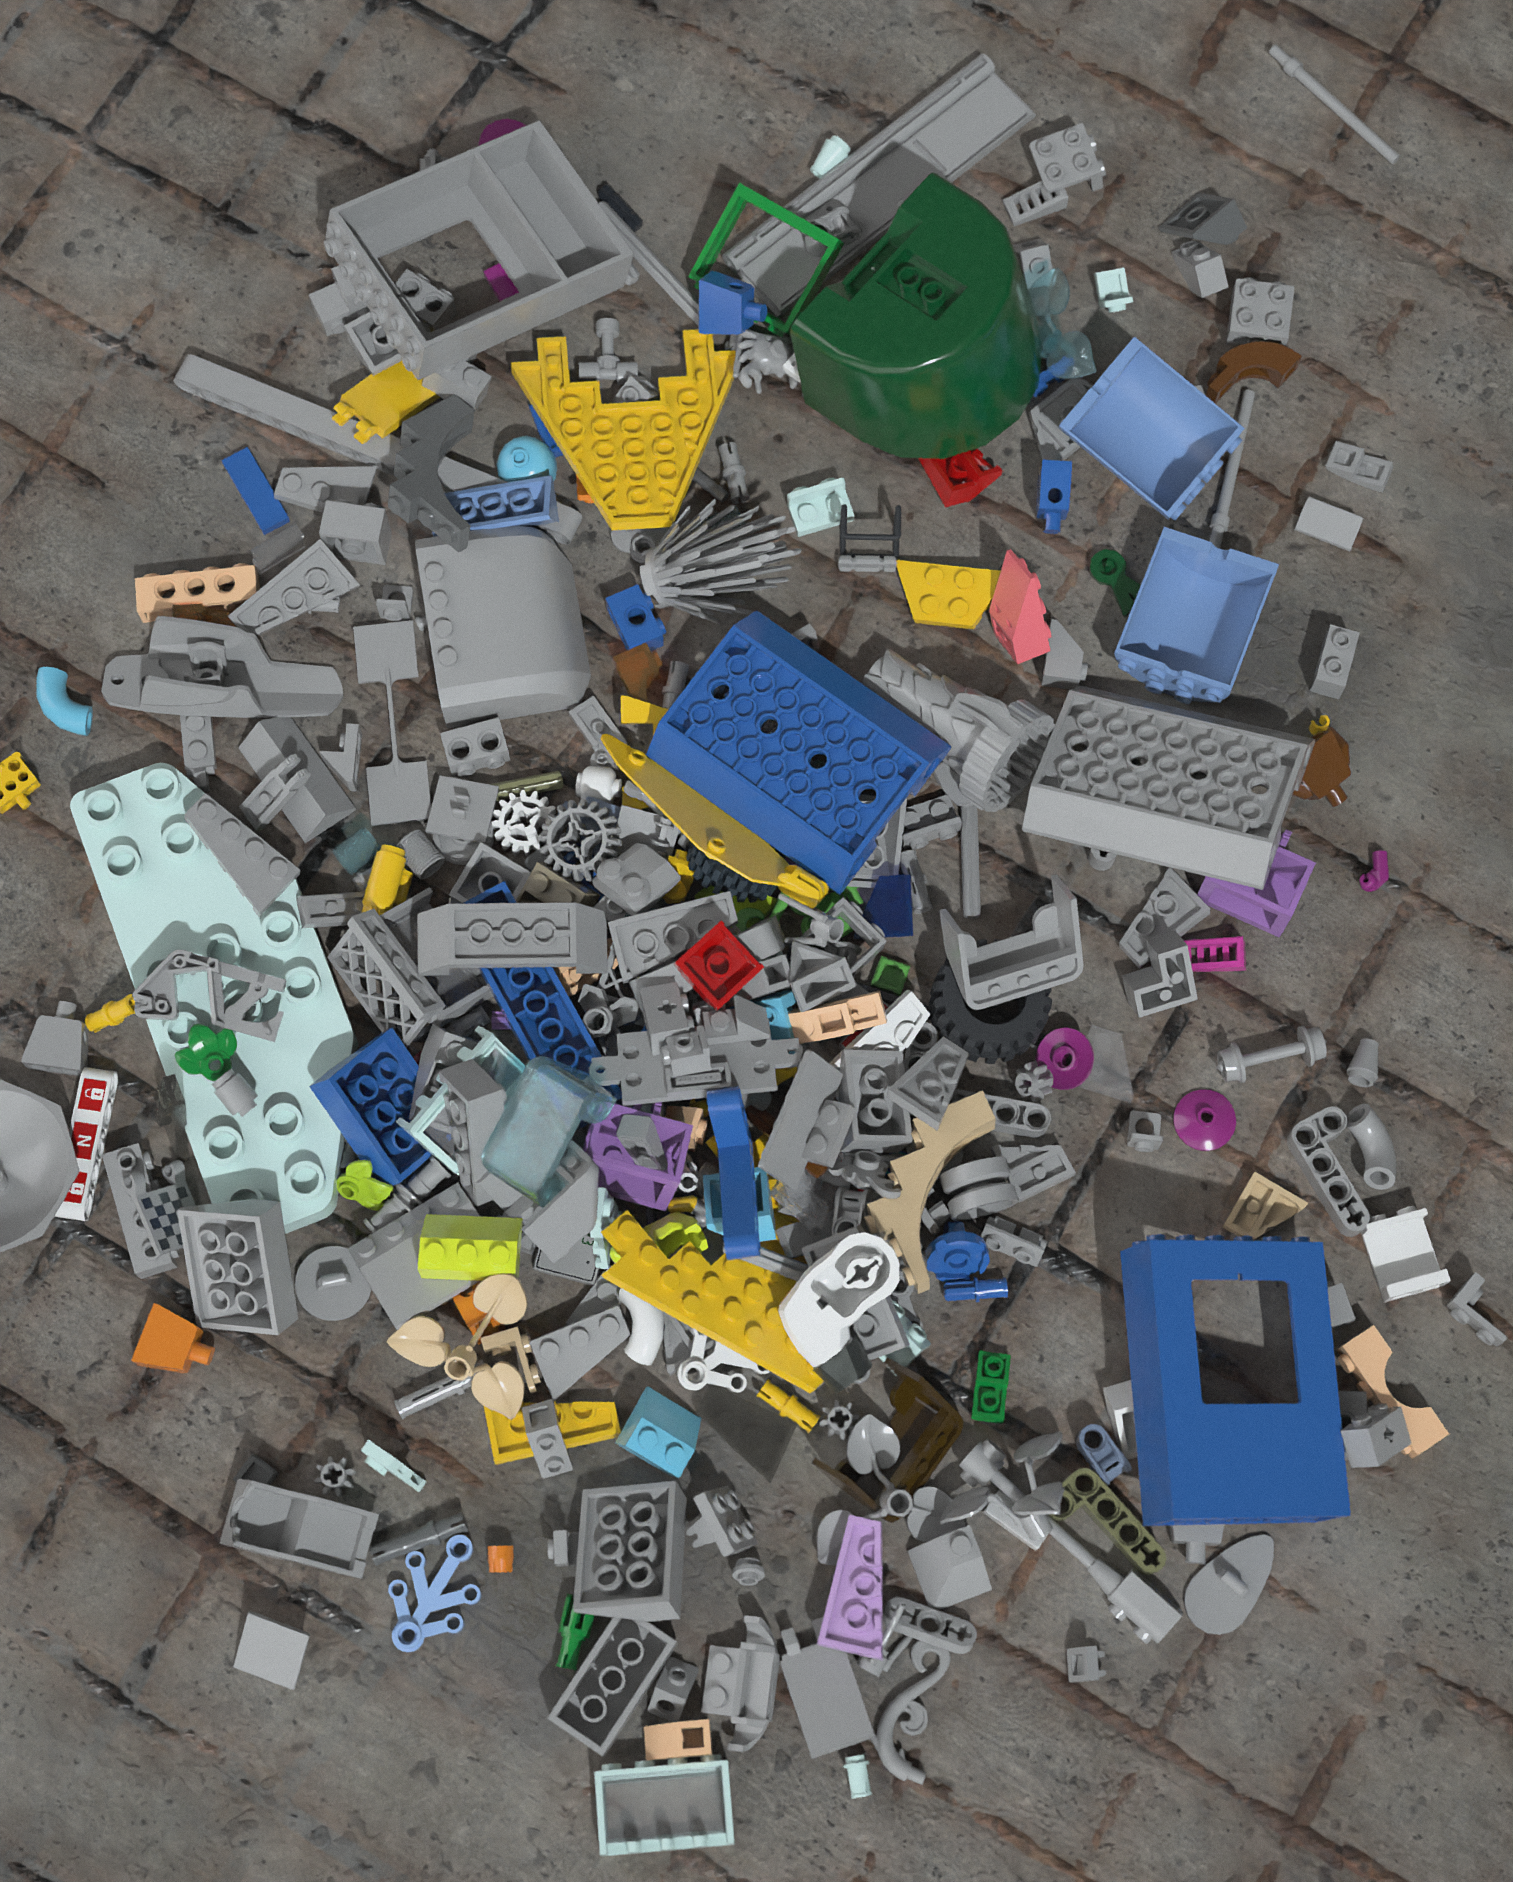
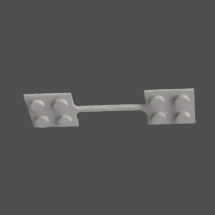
M413 620L353 627L358 683L382 682L387 687L393 760L390 764L366 768L371 826L428 820L431 811L427 761L404 763L399 760L392 685L396 680L419 677Z

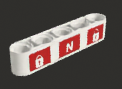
M84 1067L81 1073L69 1128L80 1171L54 1217L81 1221L89 1219L117 1090L118 1074L115 1071Z

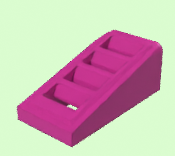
M1243 936L1184 940L1188 945L1193 972L1246 971V948ZM1191 948H1197L1198 963H1192ZM1204 948H1210V962H1205ZM1217 948H1222L1223 961L1217 962ZM1230 948H1235L1236 961H1230Z

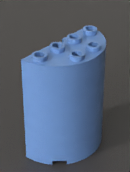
M1133 337L1098 381L1058 426V429L1166 519L1171 517L1173 520H1176L1185 510L1186 506L1183 502L1189 505L1205 486L1202 480L1207 483L1224 463L1220 459L1226 451L1232 454L1243 441L1239 435L1245 429L1136 337Z
M1164 527L1115 650L1118 668L1145 684V688L1155 694H1162L1163 692L1174 696L1181 703L1190 704L1191 701L1221 702L1230 695L1279 564L1231 548L1229 550H1222L1215 547L1213 542Z

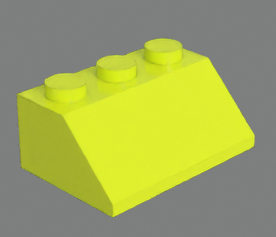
M426 1214L420 1236L417 1268L421 1278L482 1281L486 1277L495 1274H513L518 1278L523 1219Z

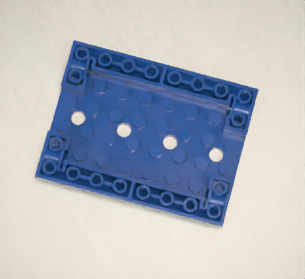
M756 610L732 626L659 721L646 755L805 871L827 883L830 889L841 895L877 847L875 842L877 836L908 795L916 796L952 747ZM720 685H725L729 687L728 696L721 700L714 698V690ZM772 719L777 721L778 727L775 732L771 734L762 732L761 727L766 720ZM816 754H823L827 757L826 764L819 769L811 767V758ZM873 789L876 792V798L872 803L864 804L859 800L860 793L863 790Z

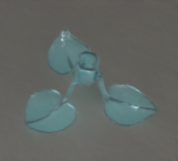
M1053 268L1038 278L1029 289L1036 316L1044 315L1045 321L1053 331V335L1046 337L1043 342L1042 357H1048V370L1058 378L1074 379L1084 377L1097 371L1093 360L1092 346L1088 337L1082 332L1072 331L1062 336V332L1053 323L1051 314H1061L1065 310L1070 296L1069 283L1065 273L1059 268Z

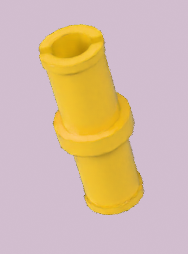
M132 994L119 1001H109L102 1006V1009L88 1014L85 1017V1025L88 1030L96 1033L109 1025L116 1026L122 1023L124 1018L135 1014V1001Z
M769 1379L756 1395L780 1412L779 1416L782 1418L788 1417L806 1430L807 1433H810L821 1417L797 1401L798 1397L796 1395L790 1396Z

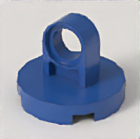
M946 1221L943 1235L933 1240L925 1251L927 1270L935 1273L936 1279L940 1281L970 1280L969 1275L976 1273L978 1270L979 1274H982L989 1265L988 1245L982 1237L975 1233L965 1232L963 1222Z

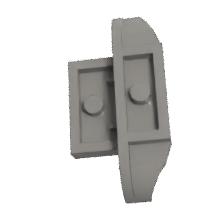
M746 1615L744 1616V1623L747 1626L746 1642H741L740 1649L710 1645L701 1711L707 1714L731 1716V1723L736 1724L734 1737L728 1743L727 1750L745 1752L752 1748L764 1734L768 1723L772 1722L780 1654L777 1652L775 1639L766 1622L761 1617Z

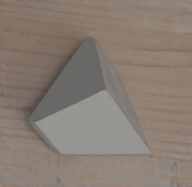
M792 940L789 983L801 1012H805L856 987L845 957Z

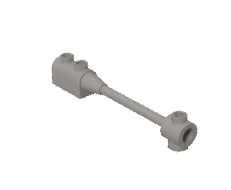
M986 1439L984 1443L980 1441L959 1465L963 1469V1472L960 1474L961 1478L973 1488L978 1483L984 1487L991 1481L1015 1503L1021 1498L1026 1497L1019 1488L999 1471L1005 1464L1003 1460L1006 1454L989 1439ZM1046 1514L1053 1527L1049 1534L1088 1568L1089 1573L1111 1602L1108 1610L1120 1621L1128 1617L1137 1626L1133 1629V1632L1146 1644L1151 1640L1159 1643L1183 1616V1611L1134 1567L1124 1576L1105 1561L1094 1557Z

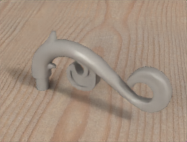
M917 1640L912 1646L910 1653L914 1667L920 1673L926 1672L922 1658L926 1652L930 1651L935 1652L939 1656V1666L930 1675L904 1690L893 1699L881 1716L877 1727V1735L874 1734L875 1737L870 1740L873 1742L883 1765L891 1774L903 1781H906L907 1778L922 1785L927 1772L913 1767L912 1762L906 1760L903 1749L897 1752L893 1742V1729L897 1718L903 1712H907L910 1715L909 1721L900 1722L901 1729L905 1734L915 1736L921 1734L926 1729L928 1723L927 1711L922 1705L913 1700L934 1685L945 1674L951 1657L950 1651Z

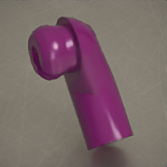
M1387 851L1372 852L1373 868L1366 874H1362L1359 878V884L1364 891H1376L1388 881Z

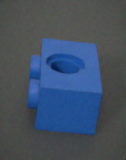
M638 584L605 598L606 609L631 660L664 646L663 635L666 634L663 622L660 617L654 618L651 609L654 608L650 596H647L646 592L642 593ZM635 617H641L645 620L639 625L630 623V620Z

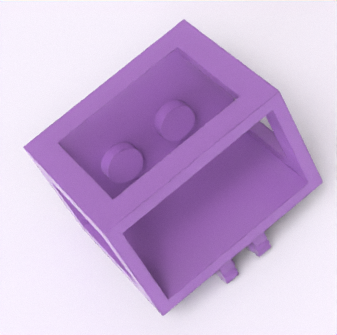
M1286 829L1281 835V841L1263 890L1205 876L1197 895L1206 905L1280 938L1296 909L1316 863L1285 849L1292 834V831Z
M600 1100L588 1126L582 1148L599 1167L598 1187L606 1188L611 1197L666 1211L681 1181L693 1125L659 1116L662 1102L652 1103L651 1113L640 1111L643 1104L632 1105V1108ZM625 1114L651 1117L668 1163L667 1170H654L635 1164L616 1136L621 1119Z

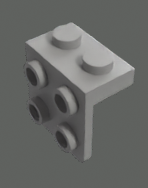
M1083 123L1030 143L1032 156L1044 188L1048 193H1053L1086 180L1089 181L1092 192L1103 188L1102 177L1106 175L1102 159L1097 160L1094 153L1097 151L1092 134L1087 135Z

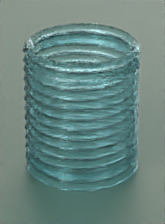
M361 827L351 837L349 836L339 846L332 849V852L350 875H354L361 867L366 866L375 858L376 852L380 851L381 846L365 827Z

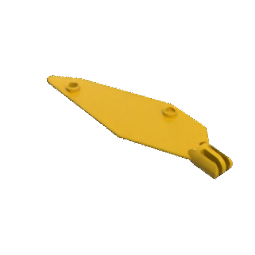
M602 734L601 741L616 765L708 858L717 860L751 882L776 885L782 893L811 909H814L829 891L827 883L805 871L800 866L789 865L767 842L648 758L642 751L631 748L610 734Z

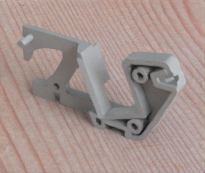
M178 949L169 954L133 992L134 1010L139 1018L174 1021L179 1017L176 975H195L196 973L207 972L212 1024L275 1042L284 1012L279 1011L274 1018L259 1023L244 1021L245 1013L260 998L267 995L268 989L283 993L287 981L224 963L218 959ZM222 976L250 983L249 990L234 1005L229 1006L225 1010Z

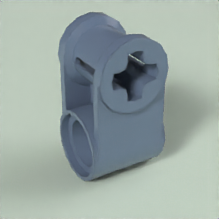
M1090 1424L1077 1433L1076 1446L1089 1464L1090 1469L1108 1487L1110 1486L1109 1482L1123 1472L1129 1473L1132 1471L1129 1461L1102 1426ZM1092 1431L1098 1435L1100 1443L1096 1449L1089 1448L1085 1444L1084 1436L1086 1432ZM1116 1463V1465L1112 1467L1110 1470H1108L1107 1472L1105 1471V1469L1108 1468L1110 1465Z

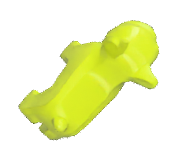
M680 1212L669 1214L643 1228L667 1258L680 1246H684L689 1241L700 1253L708 1248L706 1237L697 1219ZM611 1247L609 1255L614 1263H616L621 1256Z

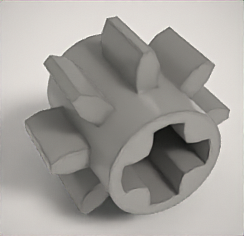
M1033 1061L1026 1063L1024 1068L1016 1070L1018 1076L1015 1080V1086L1022 1098L1031 1096L1032 1102L1044 1099V1095L1052 1093L1051 1086L1054 1077L1050 1070L1047 1069V1065L1038 1067L1037 1062Z
M835 1400L834 1408L831 1411L825 1407L822 1409L823 1413L828 1416V1419L822 1420L820 1426H828L827 1438L837 1434L840 1435L841 1441H844L845 1433L852 1431L854 1426L851 1425V1422L857 1421L860 1418L857 1414L851 1415L852 1403H848L846 1407H841L838 1400ZM836 1413H841L842 1418H848V1421L844 1422L843 1428H838L837 1423H831L835 1419Z
M328 1456L329 1464L324 1467L321 1465L316 1466L321 1471V1477L316 1478L314 1482L326 1485L323 1488V1494L328 1495L332 1489L335 1490L338 1497H342L341 1489L346 1486L348 1488L354 1487L349 1482V1476L354 1475L356 1472L354 1469H345L347 1459L342 1458L338 1464L335 1463L331 1456ZM334 1469L342 1473V1476L338 1477L337 1484L328 1480V1477L332 1476V1470Z

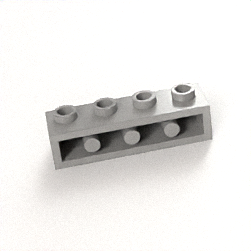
M137 1143L103 1154V1161L135 1274L140 1279L177 1268L175 1258L180 1257L179 1250L156 1256L134 1200L122 1185L124 1178L129 1177L134 1172H141L145 1178L146 1193L161 1189L159 1181H153L150 1169L155 1168L151 1152L149 1150L145 1151Z

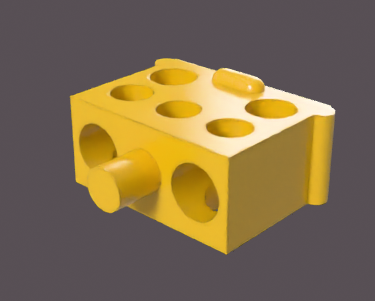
M14 752L0 763V796L3 795V798L0 799L1 814L17 803L22 810L27 809L31 802L26 796L41 786L33 773L25 765V760L20 752ZM16 786L14 790L9 791L11 787Z

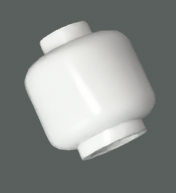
M587 766L583 773H578L576 780L577 797L586 799L588 796L610 804L614 802L615 797H620L622 780L616 779V773L612 768Z

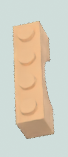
M1374 1325L1337 1350L1340 1355L1338 1357L1339 1363L1347 1373H1353L1359 1382L1356 1384L1359 1392H1366V1400L1370 1399L1374 1405L1385 1403L1388 1407L1401 1406L1412 1443L1401 1451L1404 1455L1408 1454L1412 1459L1449 1435L1431 1407H1408L1391 1395L1385 1382L1384 1373L1392 1350Z

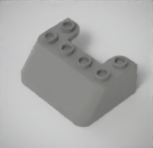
M544 1120L538 1123L476 1181L510 1218L526 1220L532 1216L540 1204L544 1206L521 1230L554 1264L560 1258L566 1256L570 1252L571 1247L595 1227L598 1209L599 1167L552 1120Z

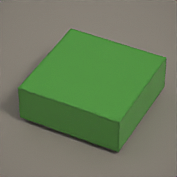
M881 956L871 987L900 996L910 966Z

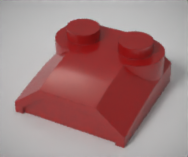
M722 920L674 963L682 977L716 1011L764 968L763 964L759 963L727 929Z

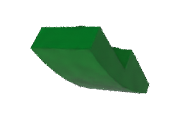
M979 1351L971 1420L1003 1424L1011 1355Z

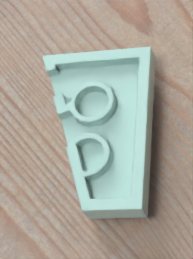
M598 1187L597 1220L590 1235L591 1238H594L593 1253L597 1254L595 1260L596 1268L608 1269L610 1263L609 1253L612 1245L601 1234V1231L622 1214V1211H618V1205L606 1188Z

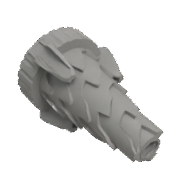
M889 648L886 649L884 657L879 658L869 672L865 674L862 683L952 747L933 774L937 783L952 802L964 808L976 806L986 812H997L1007 804H1010L1035 775L1055 727L1054 719L1025 699H1019L1007 705L999 699L989 697L977 689L964 687L944 674L941 677L920 663L915 666Z

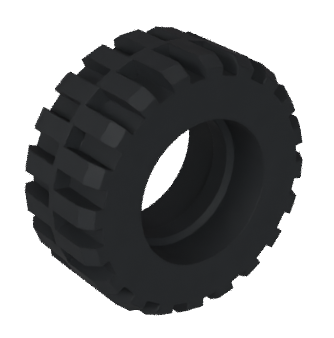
M994 939L993 943L1000 941V939ZM976 940L977 947L987 945V940ZM947 957L944 964L941 965L930 991L931 998L928 1005L929 1012L933 1013L931 1023L935 1029L941 1030L940 1039L944 1036L969 1053L967 1060L977 1062L978 1058L981 1057L985 1058V1064H995L996 1060L1001 1058L1003 1062L1012 1060L1015 1054L1022 1055L1026 1052L1029 1046L1034 1044L1049 1018L1048 1013L1052 1007V999L1049 997L1052 989L1048 988L1016 998L1018 1012L1012 1021L1000 1025L987 1024L976 1019L966 1009Z

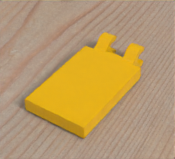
M400 361L374 376L370 374L342 394L340 402L334 406V410L338 413L332 417V420L339 426H343L352 417L356 416L360 421L355 426L359 431L354 434V438L361 444H364L375 434H378L382 439L400 427L403 421L418 414L440 396L422 386L423 378L417 380L412 371L409 372L403 362Z

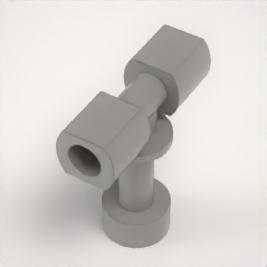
M613 318L599 319L596 322V335L602 338V356L598 357L596 362H579V382L599 381L600 383V380H617V385H624L631 375L638 376L637 362H620V359L614 356V338L619 336V321Z

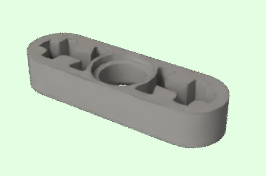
M901 1597L892 1598L887 1602L883 1612V1622L886 1626H888L900 1604L905 1606L902 1617L893 1631L957 1654H965L972 1649L977 1637V1631L969 1621ZM913 1615H916L917 1618L914 1625L910 1624ZM925 1619L933 1620L938 1625V1630L935 1632L926 1631L923 1629L921 1621ZM945 1626L949 1627L947 1635L943 1636L942 1633ZM958 1632L964 1633L963 1642L957 1640Z

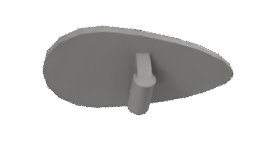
M1263 1534L1237 1542L1206 1564L1190 1580L1185 1590L1184 1606L1187 1616L1197 1628L1206 1633L1221 1635L1232 1632L1244 1622L1253 1609L1271 1571L1274 1557V1542L1270 1536Z

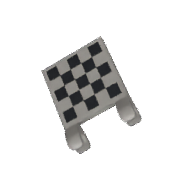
M180 1160L172 1161L170 1165L162 1168V1174L171 1186L146 1193L145 1178L141 1172H134L122 1180L123 1188L134 1200L156 1256L183 1249L177 1210L180 1207L196 1206L186 1183L184 1164Z

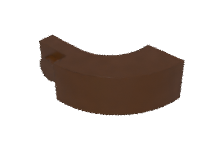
M1251 342L1237 346L1219 358L1215 370L1216 373L1211 376L1206 384L1208 387L1206 396L1216 404L1232 386L1247 378L1264 379L1279 388L1297 370L1302 355L1289 347L1272 342Z

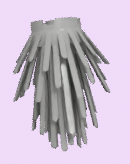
M715 498L691 521L686 520L680 526L690 513V506H688L677 521L673 522L655 548L642 552L641 556L646 557L645 565L640 566V574L647 596L653 595L658 602L654 604L656 608L662 609L671 606L716 624H721L719 619L709 616L714 615L712 610L747 615L753 612L732 605L745 604V601L742 599L715 597L714 594L777 588L778 586L775 583L787 582L789 579L777 577L755 580L751 576L791 569L792 567L789 564L761 566L783 561V558L798 555L802 550L799 548L787 550L786 542L783 540L775 543L771 542L780 539L781 535L796 531L795 527H785L778 530L775 528L746 536L783 522L786 516L773 519L775 516L769 514L733 530L731 529L750 519L753 513L758 511L759 506L705 532L710 526L733 511L735 506L730 505L711 520L705 521L693 530L713 512V506L716 503Z

